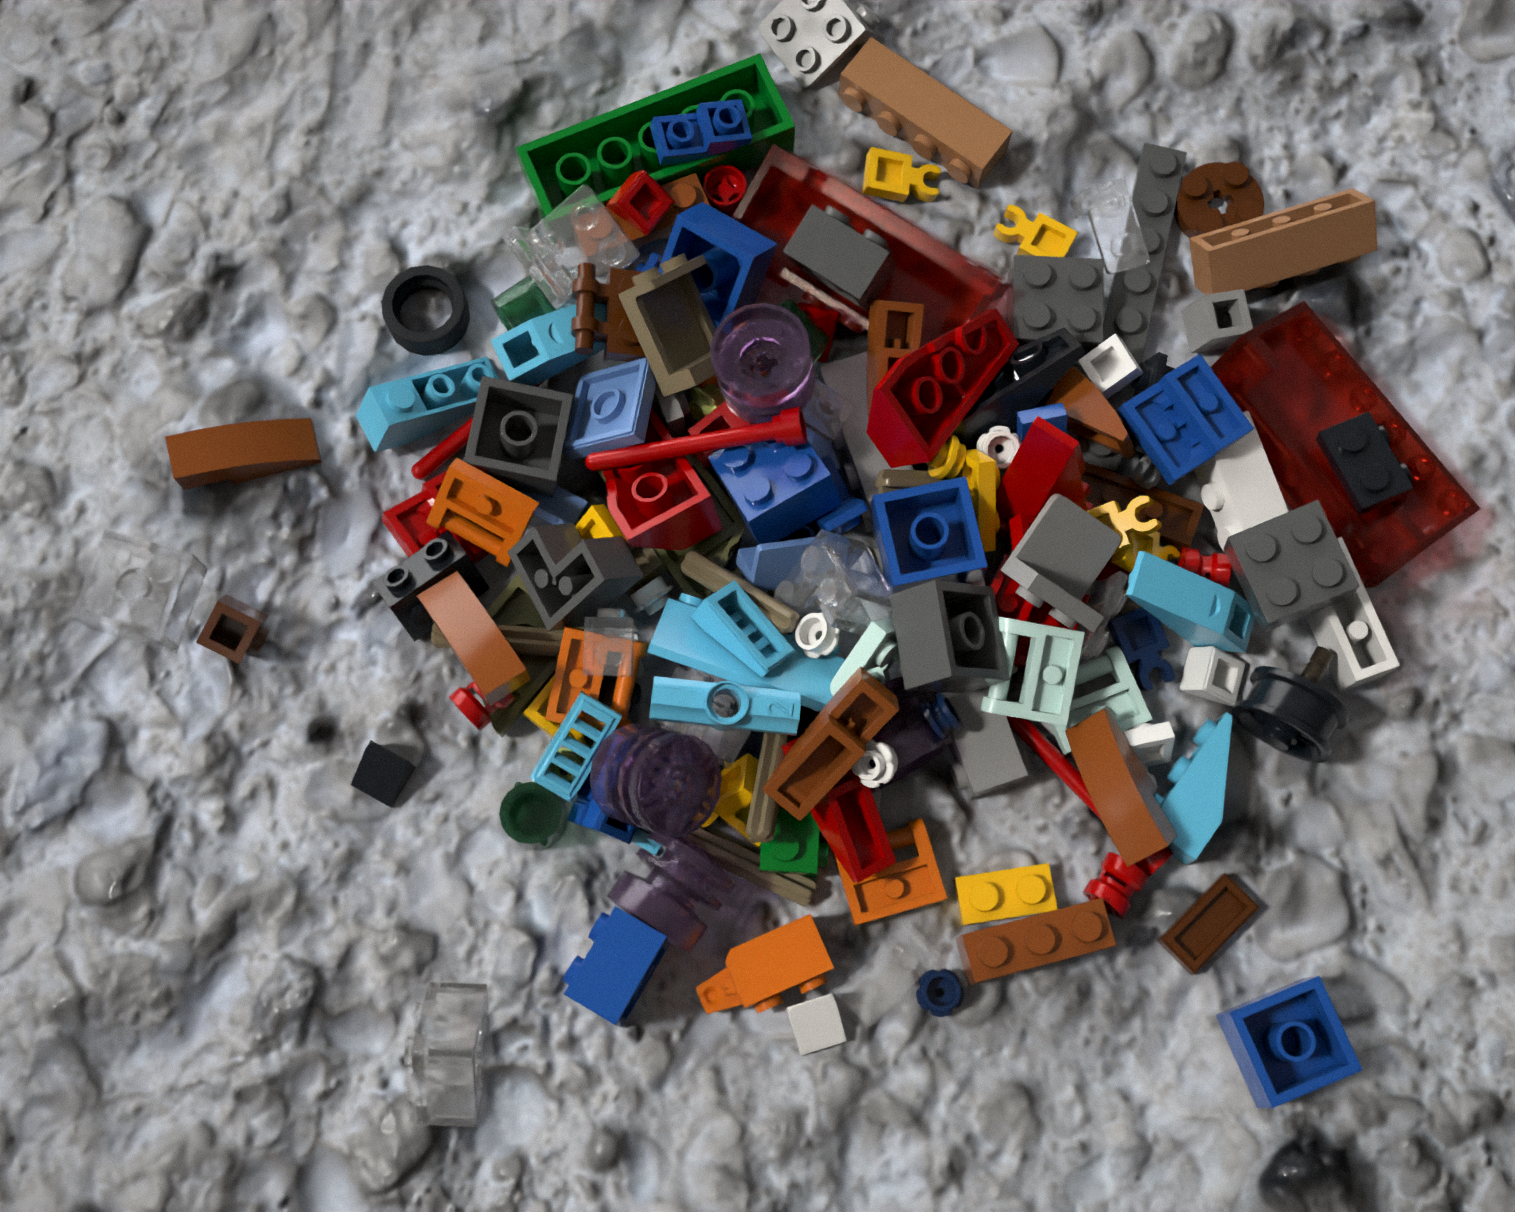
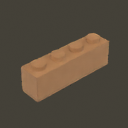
M872 37L869 38L840 74L838 96L842 98V101L848 108L855 112H863L875 120L885 133L891 136L897 135L905 140L919 156L928 160L933 159L945 167L950 176L960 183H968L978 189L1008 150L1012 130Z
M1352 188L1191 237L1189 240L1194 285L1205 295L1244 289V291L1254 288L1265 289L1278 285L1280 280L1296 275L1309 276L1316 274L1320 271V268L1335 263L1355 262L1361 258V255L1378 250L1375 200Z

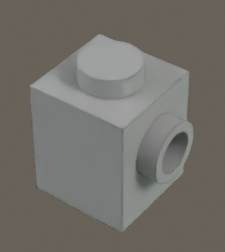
M1244 289L1202 295L1181 311L1191 353L1232 347L1254 333Z

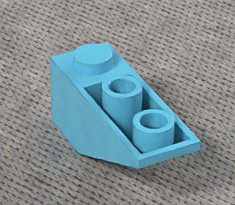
M595 303L594 317L599 321L605 322L606 304ZM576 304L532 318L490 340L509 381L530 386H536L604 350L605 342L594 341L592 354L581 355L575 352V337L571 335V319L576 317Z
M483 357L371 386L364 396L356 417L375 453L415 442L473 413L482 376L499 379L488 357Z
M1146 551L1138 552L1134 569L1131 571L1128 580L1126 595L1194 647L1214 646L1222 651L1246 653L1255 616L1249 603L1229 588Z
M1228 712L1220 716L1215 722L1209 718L1206 719L1192 739L1198 746L1188 759L1182 755L1167 774L1166 778L1172 783L1163 796L1158 793L1153 795L1178 835L1167 847L1174 853L1172 856L1184 865L1198 858L1222 823L1232 727V715Z

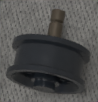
M1317 646L1301 676L1276 667H1256L1250 675L1253 687L1245 700H1239L1234 704L1231 710L1232 716L1247 732L1278 751L1304 761L1314 763L1326 762L1331 754V747L1328 742L1334 731L1344 728L1350 719L1347 708L1335 696L1318 685L1325 673V668L1328 667L1334 654L1324 647Z

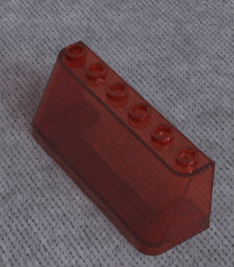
M775 144L771 146L732 216L734 220L778 244L766 277L785 288L791 282L805 291L801 297L803 300L822 311L825 310L827 305L842 314L838 321L859 334L862 333L864 328L868 330L869 313L796 268L783 253L812 204L822 211L828 205L837 209L850 219L849 223L855 227L856 232L862 235L868 229L889 243L887 247L893 251L891 256L897 269L877 300L924 304L920 347L977 316L995 309L1010 286L1008 282L810 161Z
M1305 301L1242 334L1210 367L1241 411H1249L1284 500L1293 510L1319 500L1336 538H1343L1365 588H1373L1382 583L1481 509ZM1369 411L1375 423L1381 424L1386 429L1390 439V448L1398 462L1401 461L1408 467L1412 475L1413 490L1403 505L1394 508L1389 503L1359 516L1317 443L1316 437L1321 430Z

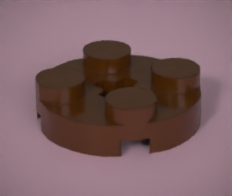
M1236 161L1229 163H1207L1192 170L1182 180L1178 191L1174 216L1180 230L1188 238L1263 216L1264 198L1260 186L1249 175L1247 167L1242 163ZM1214 198H1220L1228 204L1226 213L1221 214L1218 208L1210 209L1208 204L1212 203Z

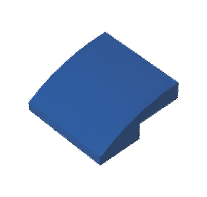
M1201 354L1167 373L1158 383L1123 403L1117 410L1119 416L1169 486L1236 443L1254 429Z

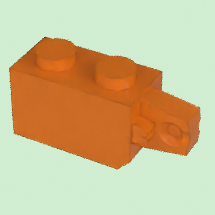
M808 914L731 948L725 961L726 968L696 986V991L707 1015L742 1005L744 1010L754 1006L757 1014L782 1004L784 1001L781 993L798 986L801 994H804L828 983L825 974L831 972L834 966L812 916Z

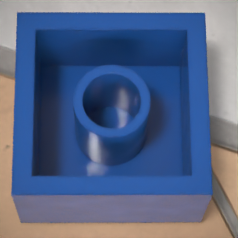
M701 202L677 214L661 263L685 253L688 261L704 255L707 263L692 270L691 274L716 331L726 335L749 320L778 244L710 205ZM659 266V269H658V270H659L660 273H662L663 271H662L661 267Z
M808 439L807 444L787 447L785 443L777 444L776 440L719 449L708 456L721 486L758 545L777 542L842 504L830 472Z
M966 476L872 496L870 513L889 595L932 580L965 584L982 580L988 566Z
M615 906L610 915L602 912L588 936L594 942L584 959L578 955L575 957L566 971L562 982L569 985L564 992L565 996L622 1028L671 943L666 935Z
M1320 976L1300 979L1216 1014L1257 1108L1277 1107L1363 1070Z

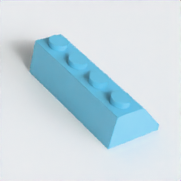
M682 592L678 601L668 598L647 653L725 680L736 682L743 686L801 692V706L818 712L833 697L830 691L831 681L846 660L838 656L840 647L836 646L835 650L827 656L822 654L818 659L808 657L804 653V649L797 642L793 641L795 631L791 635L782 634L796 650V653L762 678L706 633L691 618V615L702 603V599ZM737 623V626L742 630L743 627ZM753 635L748 637L753 644L758 641ZM768 647L760 651L765 658L774 653Z

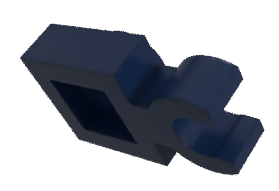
M1140 607L1106 621L1114 644L1122 650L1127 663L1136 662L1135 681L1141 691L1153 689L1149 679L1150 671L1153 668L1159 671L1163 682L1175 680L1172 666L1166 660L1161 659L1158 651L1170 647L1159 619L1143 607Z

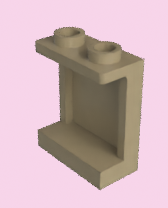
M685 253L659 264L663 271L662 273L659 272L656 266L633 276L631 279L635 286L618 294L664 397L694 387L749 356L743 339L722 345L691 274L692 270L707 263L704 255L689 261Z

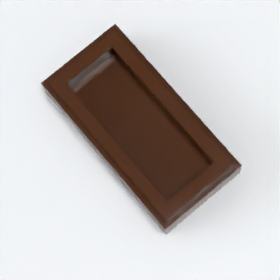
M1223 873L1156 941L1190 975H1194L1260 907L1226 873Z

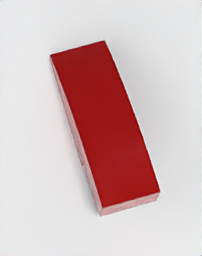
M799 737L781 745L785 756ZM850 769L810 812L840 864L851 880L858 883L896 863V859L871 789L860 782V777L855 775L852 769Z

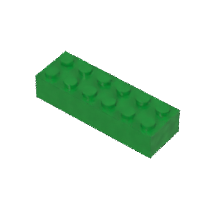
M759 53L518 146L516 151L528 188L553 244L557 245L575 238L572 224L573 218L605 207L608 201L634 172L645 170L660 186L696 173L703 187L706 174L714 167L729 165L743 172L794 152L795 125ZM742 99L752 135L751 143L714 156L660 166L650 129L653 117L696 113L699 103Z

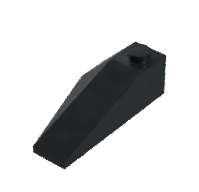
M1064 327L1016 348L1009 357V360L1005 362L953 431L952 435L958 437L959 443L964 444L966 450L976 449L979 437L982 434H987L991 427L1005 426L1012 433L1017 427V412L1036 407L1085 353L1082 345Z

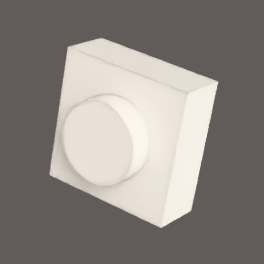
M1116 333L1078 360L1091 382L1101 391L1106 399L1143 374L1126 344Z
M1169 721L1154 725L1143 723L1130 730L1123 731L1125 738L1139 761L1146 767L1171 762L1175 735Z

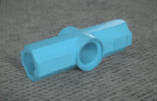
M654 676L649 720L710 726L719 731L738 729L796 736L800 720L801 692L740 686L738 683L729 680L713 683ZM724 694L731 696L738 705L737 714L730 718L717 715L712 708L714 697Z

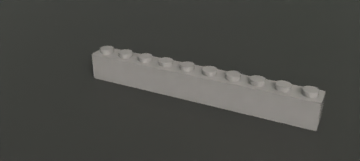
M863 352L819 366L818 382L813 384V391L819 409L827 408L832 421L831 424L827 425L832 446L835 451L842 449L847 464L842 465V471L849 491L857 490L859 499L865 501L868 507L866 512L859 515L861 519L860 524L865 533L871 531L877 547L872 548V554L875 559L876 568L881 575L884 574L870 513L872 496L879 494L878 489L875 488V480L878 479L879 471L883 469H915L913 465L891 468L866 433L868 425L867 352ZM887 591V596L891 607L889 592ZM990 686L967 693L943 692L957 711L964 728L959 731L950 729L948 738L941 740L938 737L943 747L949 745L955 761L950 764L953 781L958 791L965 789L969 800L1019 784L1028 776L1007 717L980 710L983 696H988ZM921 691L926 701L934 702L936 700L938 692Z

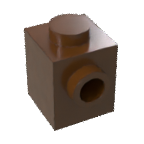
M226 594L217 601L196 643L240 664L248 656L249 652L258 655L270 633V630L263 627L269 615Z

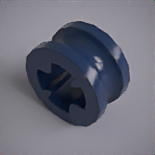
M938 692L936 700L932 703L926 700L920 703L926 719L941 740L948 738L950 729L959 731L964 728L957 711L943 692Z

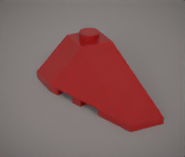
M997 308L977 316L899 358L874 388L866 433L891 468L931 462L1018 347V341Z
M651 407L645 441L640 444L673 439ZM685 456L603 470L608 492V510L629 546L683 551L723 529L710 493Z
M1039 416L1032 423L1002 478L999 488L996 490V510L1000 519V529L996 535L1004 540H1011L1010 519L1020 513L1038 516L1049 498L1054 494L1063 495L1085 511L1094 508V504L1086 501L1091 492L1090 486L1081 481V475L1086 468L1080 442Z

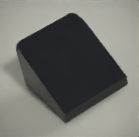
M370 740L350 785L392 808L416 767L408 760Z

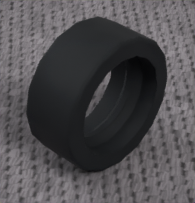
M430 265L410 267L397 274L386 286L381 301L383 319L395 342L408 352L423 356L441 354L456 346L466 334L470 321L469 304L458 280L446 270ZM428 289L445 293L451 301L452 313L443 326L433 331L419 333L411 331L403 324L400 309L409 296L420 290Z

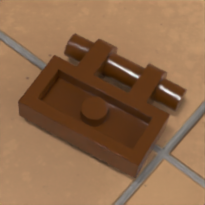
M584 262L578 265L577 279L572 284V297L577 300L576 317L571 319V335L575 337L576 353L581 355L592 354L593 342L598 341L605 342L604 359L630 362L646 357L618 296L619 293L635 286L631 278L642 273V271L610 267L605 284L595 279L596 266L594 264ZM595 303L606 304L605 322L599 321L594 317Z

